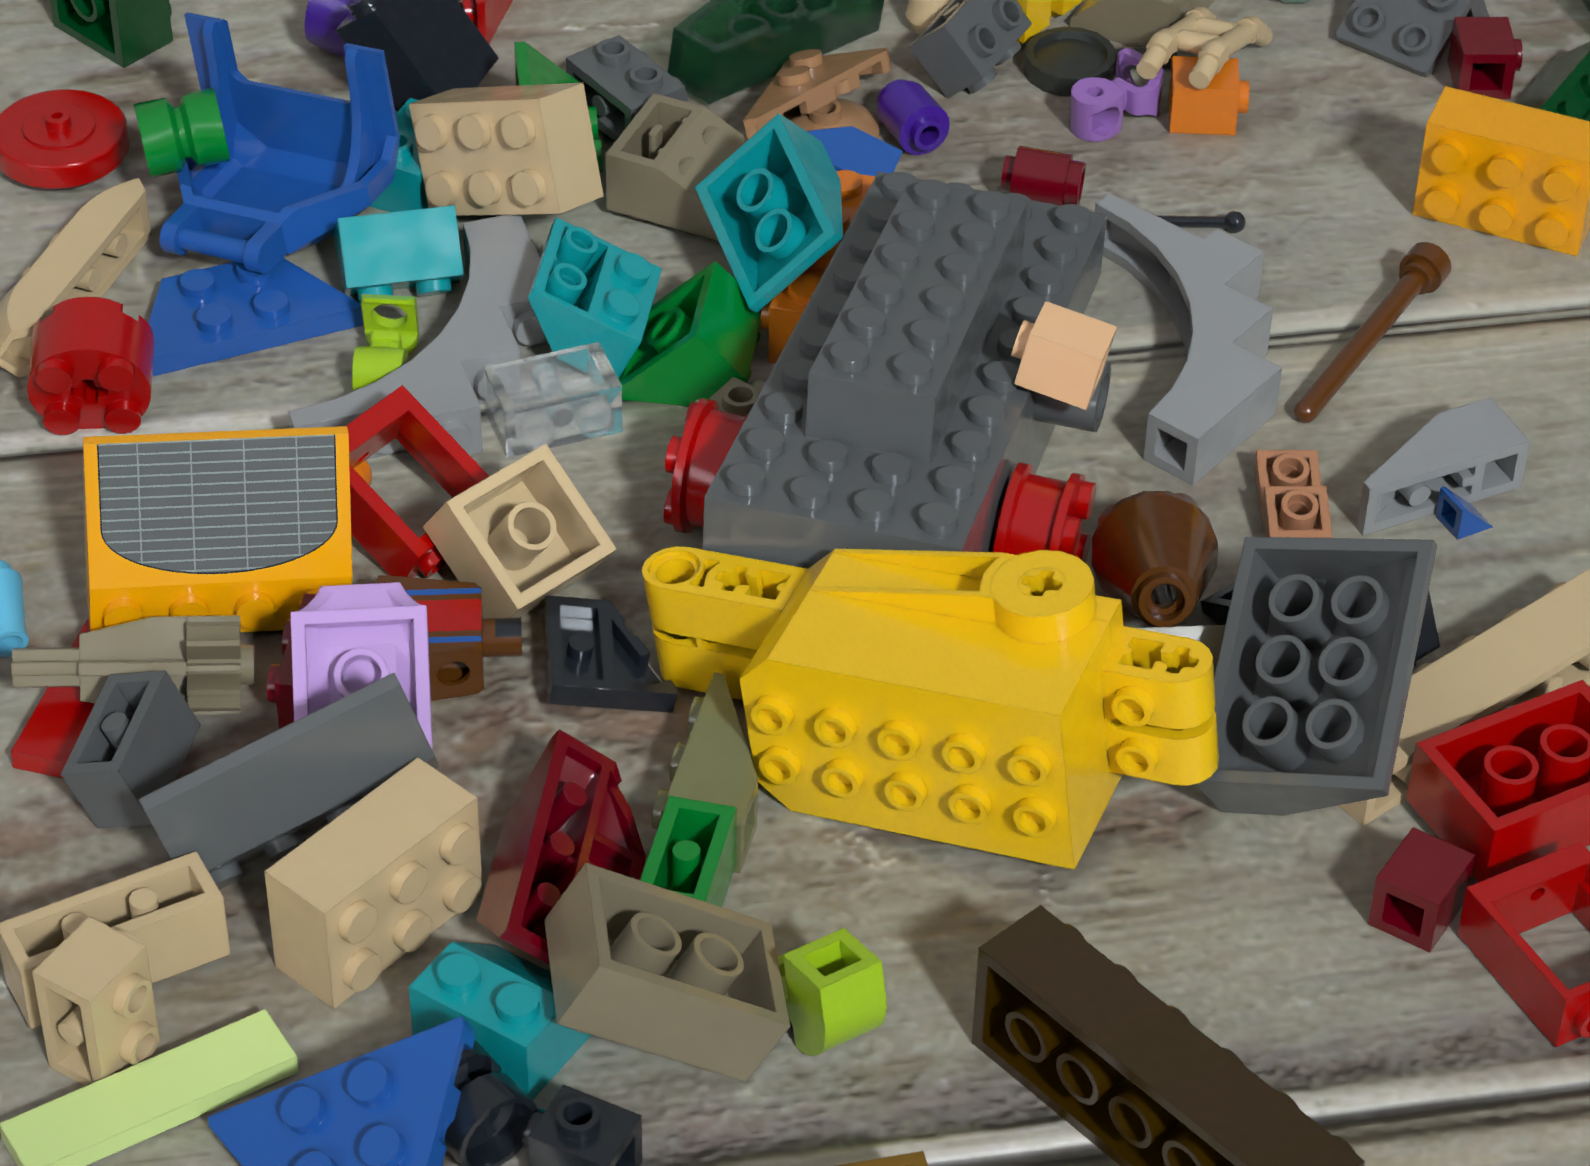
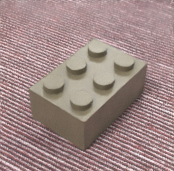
M588 863L584 864L544 920L556 1020L559 1025L744 1082L749 1080L790 1028L771 923Z

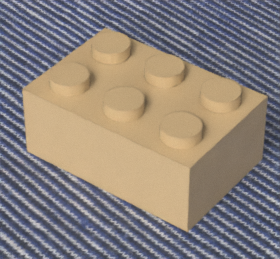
M583 83L453 88L409 104L429 208L455 205L456 216L561 214L604 197Z
M417 757L264 871L275 967L332 1009H335L356 992L364 991L370 987L381 972L404 954L413 952L421 947L431 933L455 914L467 911L475 903L478 896L483 893L478 798Z

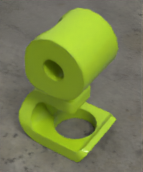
M362 294L361 306L367 346H356L354 349L352 369L353 391L378 381L408 362V355L417 348L419 342V318L415 296ZM385 304L394 305L401 308L406 315L397 319L385 318L379 315L374 308Z

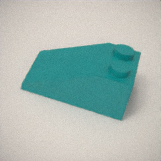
M779 113L695 187L749 309L756 313L843 239L841 180L822 141Z

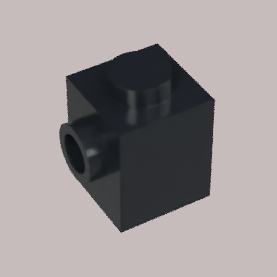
M563 1084L547 1109L538 1108L527 1124L523 1137V1147L529 1153V1166H640L643 1162L642 1115Z

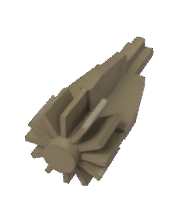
M240 615L152 616L80 633L79 647L12 648L11 676L13 688L80 687V701L94 704L109 674L166 670L194 715L241 714V684H254V645H241Z

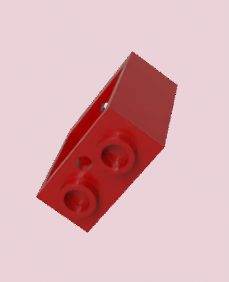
M402 385L346 425L349 435L351 535L390 576L414 578L421 572L426 578H429L438 572L446 564V561L428 534L425 533L418 537L354 468L396 438L452 498L488 478L489 475Z
M1581 841L1466 887L1457 933L1555 1048L1582 1036L1585 1038L1590 1037V981L1568 990L1522 938L1520 933L1571 912L1590 931V851Z

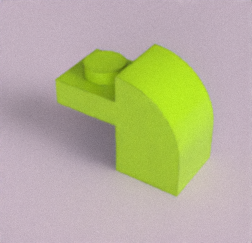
M845 928L778 956L789 1021L793 1026L795 1047L804 1054L817 1056L868 1033L883 1024L886 1017L887 1001L882 961Z

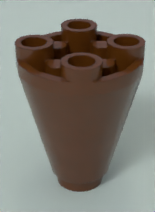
M1142 491L1108 506L1101 512L1098 518V526L1092 537L1091 563L1100 587L1111 598L1120 599L1124 609L1150 625L1170 627L1185 620L1192 613L1204 594L1217 568V537L1209 517L1189 495L1172 493L1170 491Z

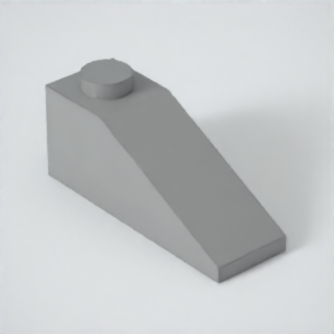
M1491 397L1438 413L1363 482L1357 530L1364 536L1436 514L1440 488L1444 486L1469 503L1521 488L1530 440Z

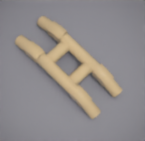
M1196 7L1187 12L1186 17L1169 28L1159 30L1151 37L1146 45V52L1136 69L1142 78L1151 80L1157 76L1163 64L1165 65L1177 50L1198 54V61L1190 72L1188 79L1195 88L1205 89L1209 86L1215 74L1220 72L1230 56L1249 43H1254L1258 46L1268 45L1272 40L1273 33L1259 17L1246 16L1237 23L1219 20L1211 10L1205 7Z

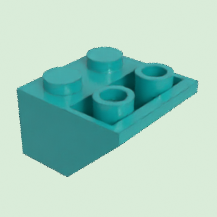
M556 217L551 225L528 300L558 364L612 389L642 341L662 268L646 261L638 254L627 252L594 236L590 231L582 227H576Z

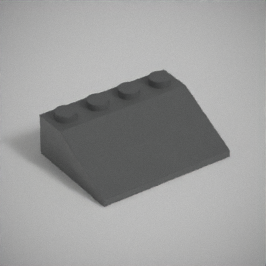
M1245 537L1214 677L1219 750L1218 769L1210 778L1196 784L1221 812L1285 816L1388 796L1437 550L1434 540Z

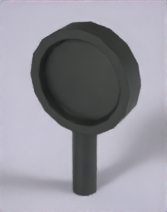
M1063 26L1046 29L1034 35L1026 44L1024 74L1031 84L1044 92L1057 96L1071 97L1072 86L1081 79L1099 77L1112 81L1117 68L1118 52L1125 48L1115 49L1110 40L1099 33L1080 27ZM1146 47L1131 48L1143 55L1146 52ZM1172 56L1165 65L1163 64L1162 68L1171 67ZM1131 65L1130 69H1136L1137 67Z

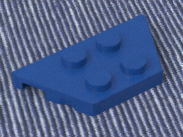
M285 258L267 274L249 271L245 268L244 263L234 261L205 269H192L183 274L162 278L148 322L155 338L153 376L363 326L361 306L356 300Z
M460 1016L208 1116L209 1127L242 1166H442L447 1150L445 1134L447 1128L455 1119L461 1092L454 1086L463 1049H473L476 1037L474 1027Z

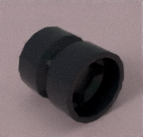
M475 1040L472 1050L463 1049L454 1082V1086L461 1092L455 1119L449 1125L445 1134V1144L447 1151L461 1166H501L512 1159L523 1148L524 1133L530 1118L537 1110V1105L506 1073H502L501 1066Z

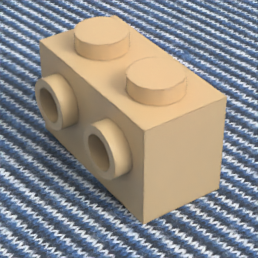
M89 916L32 971L49 1067L84 1086L150 1059L157 1044L160 1042L146 945L142 944L132 933L123 929L115 930Z

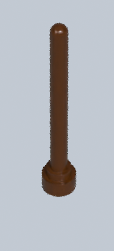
M1419 242L1403 257L1399 265V282L1294 407V415L1297 420L1303 423L1315 420L1416 296L1432 293L1440 287L1451 272V261L1442 248L1430 242Z

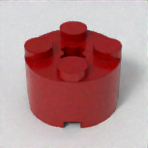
M77 297L64 300L53 306V313L42 322L41 317L38 319L32 333L27 394L34 409L43 417V425L48 431L57 435H69L78 429L109 428L113 432L126 434L138 429L141 425V417L147 411L151 401L155 349L153 331L143 317L139 315L138 321L122 312L123 304L111 299Z

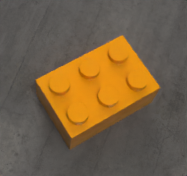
M1445 86L1426 123L1412 215L1578 257L1590 229V121Z

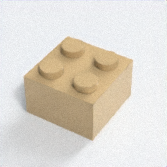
M546 443L445 502L423 526L458 581L476 583L482 588L483 618H515L524 615L545 602L546 595L555 596L591 574L617 550Z

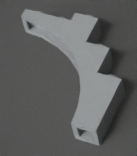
M1108 193L1095 205V212L1107 214L1103 256L1126 269L1155 295L1173 319L1185 347L1186 363L1172 389L1148 413L1143 460L1193 486L1276 414L1282 367L1264 359L1268 353L1273 308L1256 300L1260 292L1265 251L1218 228L1203 239Z
M502 215L463 223L465 269L469 281L459 308L441 333L412 360L378 381L336 399L289 411L290 428L346 426L403 385L469 455L483 453L480 404L522 396L520 349L548 344L528 300L541 258L521 215ZM395 438L368 459L407 452V450Z

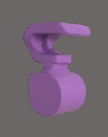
M1131 48L1119 51L1115 79L1110 81L1105 78L1089 77L1077 81L1072 86L1069 118L1071 133L1085 141H1104L1121 132L1124 110L1137 116H1159L1163 68L1160 69L1154 79H1147V84L1139 87L1131 76L1130 68L1131 65L1137 67L1143 54Z

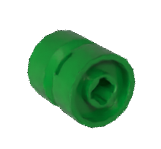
M214 87L188 92V95L182 96L178 107H173L166 98L134 104L151 178L182 172L186 158H192L198 166H210L230 161Z

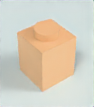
M1045 301L1035 324L1024 320L1015 340L1011 356L1021 359V363L1014 384L1086 410L1102 376L1117 326Z

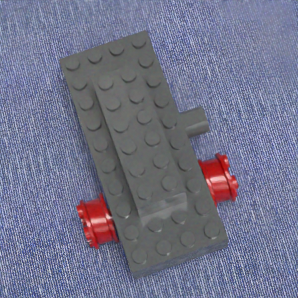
M878 171L748 415L744 416L720 411L716 400L701 398L698 402L693 401L689 405L682 437L673 435L666 452L665 471L673 474V480L664 505V523L673 525L675 531L681 533H691L695 526L703 527V550L807 569L835 548L1002 552L1014 555L1038 550L1061 551L1077 556L1086 563L1090 546V534L1081 532L1082 519L1089 520L1095 499L1096 483L1085 481V475L1071 473L1068 481L1035 474L1055 425L1097 433L1107 402L1111 363L1106 361L1100 381L1087 409L1084 410L1015 385L1021 359L1012 357L1011 354L1023 321L1026 320L1035 324L1045 301L1081 314L1085 313L1101 275L1107 214L1092 212L1076 204L1060 206L1034 201L1025 195L1017 193L1003 194L997 191L975 190L964 183L953 182L946 184L938 180L917 179L905 172L885 173Z

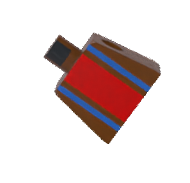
M390 575L378 576L377 583L400 582L414 601L420 605L427 606L431 701L474 695L484 689V657L522 656L521 617L483 619L482 588L476 583Z

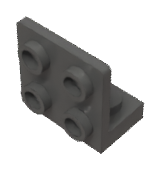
M1355 0L1335 34L1337 40L1345 45L1422 77H1428L1451 41L1454 17H1489L1484 0Z

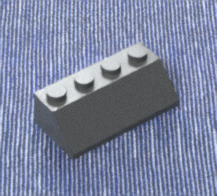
M392 673L139 798V801L171 860L197 851L220 890L245 875L241 866L265 854L270 862L286 856L306 841L303 835L333 821L417 757L435 769L439 768V764L395 673Z

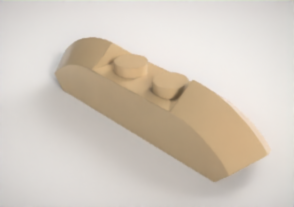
M139 178L113 186L88 201L60 229L61 232L53 236L48 248L32 266L26 268L21 280L0 301V366L18 378L27 376L29 373L32 333L38 319L41 317L42 322L53 313V306L64 300L77 297L101 298L151 237L146 190Z

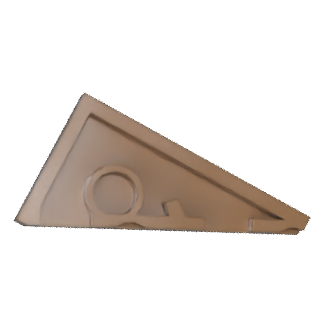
M888 47L823 56L821 50L809 49L790 55L789 60L784 63L743 119L747 141L778 113L784 116V112L799 105L801 114H810L836 100L840 95L860 87L859 75L885 74L890 71L891 62Z

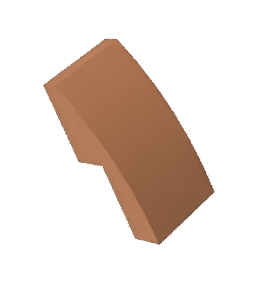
M1256 450L1253 465L1265 536L1333 538L1327 486H1321L1317 450Z

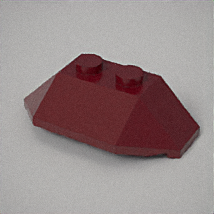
M559 729L551 737L503 821L477 921L499 938L550 965L544 920L585 863L637 880L641 879L646 855L631 808L618 787L622 779L615 761Z

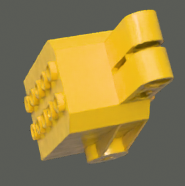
M674 546L652 554L643 564L642 575L661 677L665 681L671 679L676 687L706 693L714 672L724 674L731 698L743 700L753 765L758 782L790 811L1075 870L1122 775L1172 785L1188 786L1203 782L1210 778L1218 769L1219 750L1215 712L1214 668L1210 649L1202 642L1191 638L1123 626L1122 601L1120 599L1095 595L1094 577L1090 567L1077 556L1061 551L1038 550L1014 555L1002 552L835 548L807 569L692 547Z

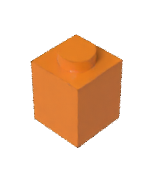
M1172 56L1168 91L1169 133L1235 135L1238 113L1247 114L1249 105V81L1240 80L1238 58H1229L1224 63L1220 72L1215 74L1209 86L1205 89H1198L1192 86L1188 79L1190 72L1198 61V57Z

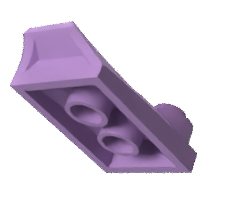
M400 582L321 586L315 597L300 611L291 612L294 722L395 673L433 751L427 606L420 605L414 601Z

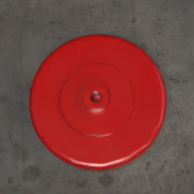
M72 89L44 91L22 98L0 113V170L13 180L29 186L61 189L91 183L116 169L125 159L129 150L127 120L123 111L111 100L92 92Z

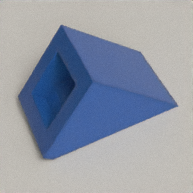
M1445 486L1440 488L1436 518L1457 540L1493 528L1472 504Z

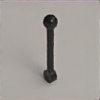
M1238 211L1229 212L1225 216H1158L1178 227L1225 228L1231 233L1242 231L1246 224L1244 215Z

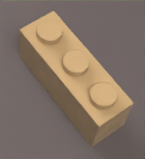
M197 851L0 922V953L5 980L30 1029L42 1025L32 971L89 916L115 930L123 929L132 933L142 944L146 945L152 984L230 955L224 898Z

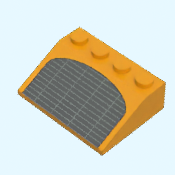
M347 426L83 437L86 595L90 631L152 616L240 615V632L278 631L284 629L286 620L291 618V612L299 611L304 593L317 594L321 586L352 585L349 435Z

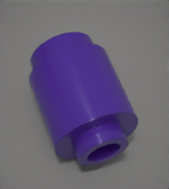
M899 79L890 82L881 90L877 99L878 118L905 151L913 155H922L932 152L943 143L950 128L949 117L922 85L914 81Z

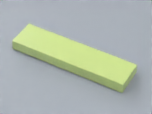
M266 1009L3 1121L0 1123L1 1139L17 1166H87L299 1073L297 1055Z

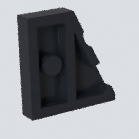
M546 595L542 616L548 704L673 713L677 698V687L671 679L661 682L648 666L651 653L638 636L633 635L626 629L625 619L610 600Z

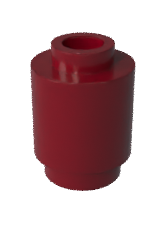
M1019 146L1016 156L1006 155L1001 175V188L1010 190L1009 193L1025 195L1034 201L1060 206L1065 204L1079 205L1085 180L1086 162L1073 160V154Z

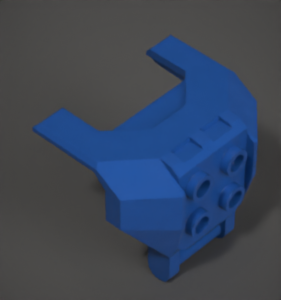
M187 12L184 16L200 89L214 87L230 161L210 166H198L192 158L185 159L186 163L182 172H177L183 204L163 224L159 238L160 246L164 252L185 255L190 251L244 263L245 268L249 271L267 274L286 254L303 250L334 235L338 218L359 215L394 181L400 135L384 50L349 43L343 46L350 100L249 81L238 71L228 21Z

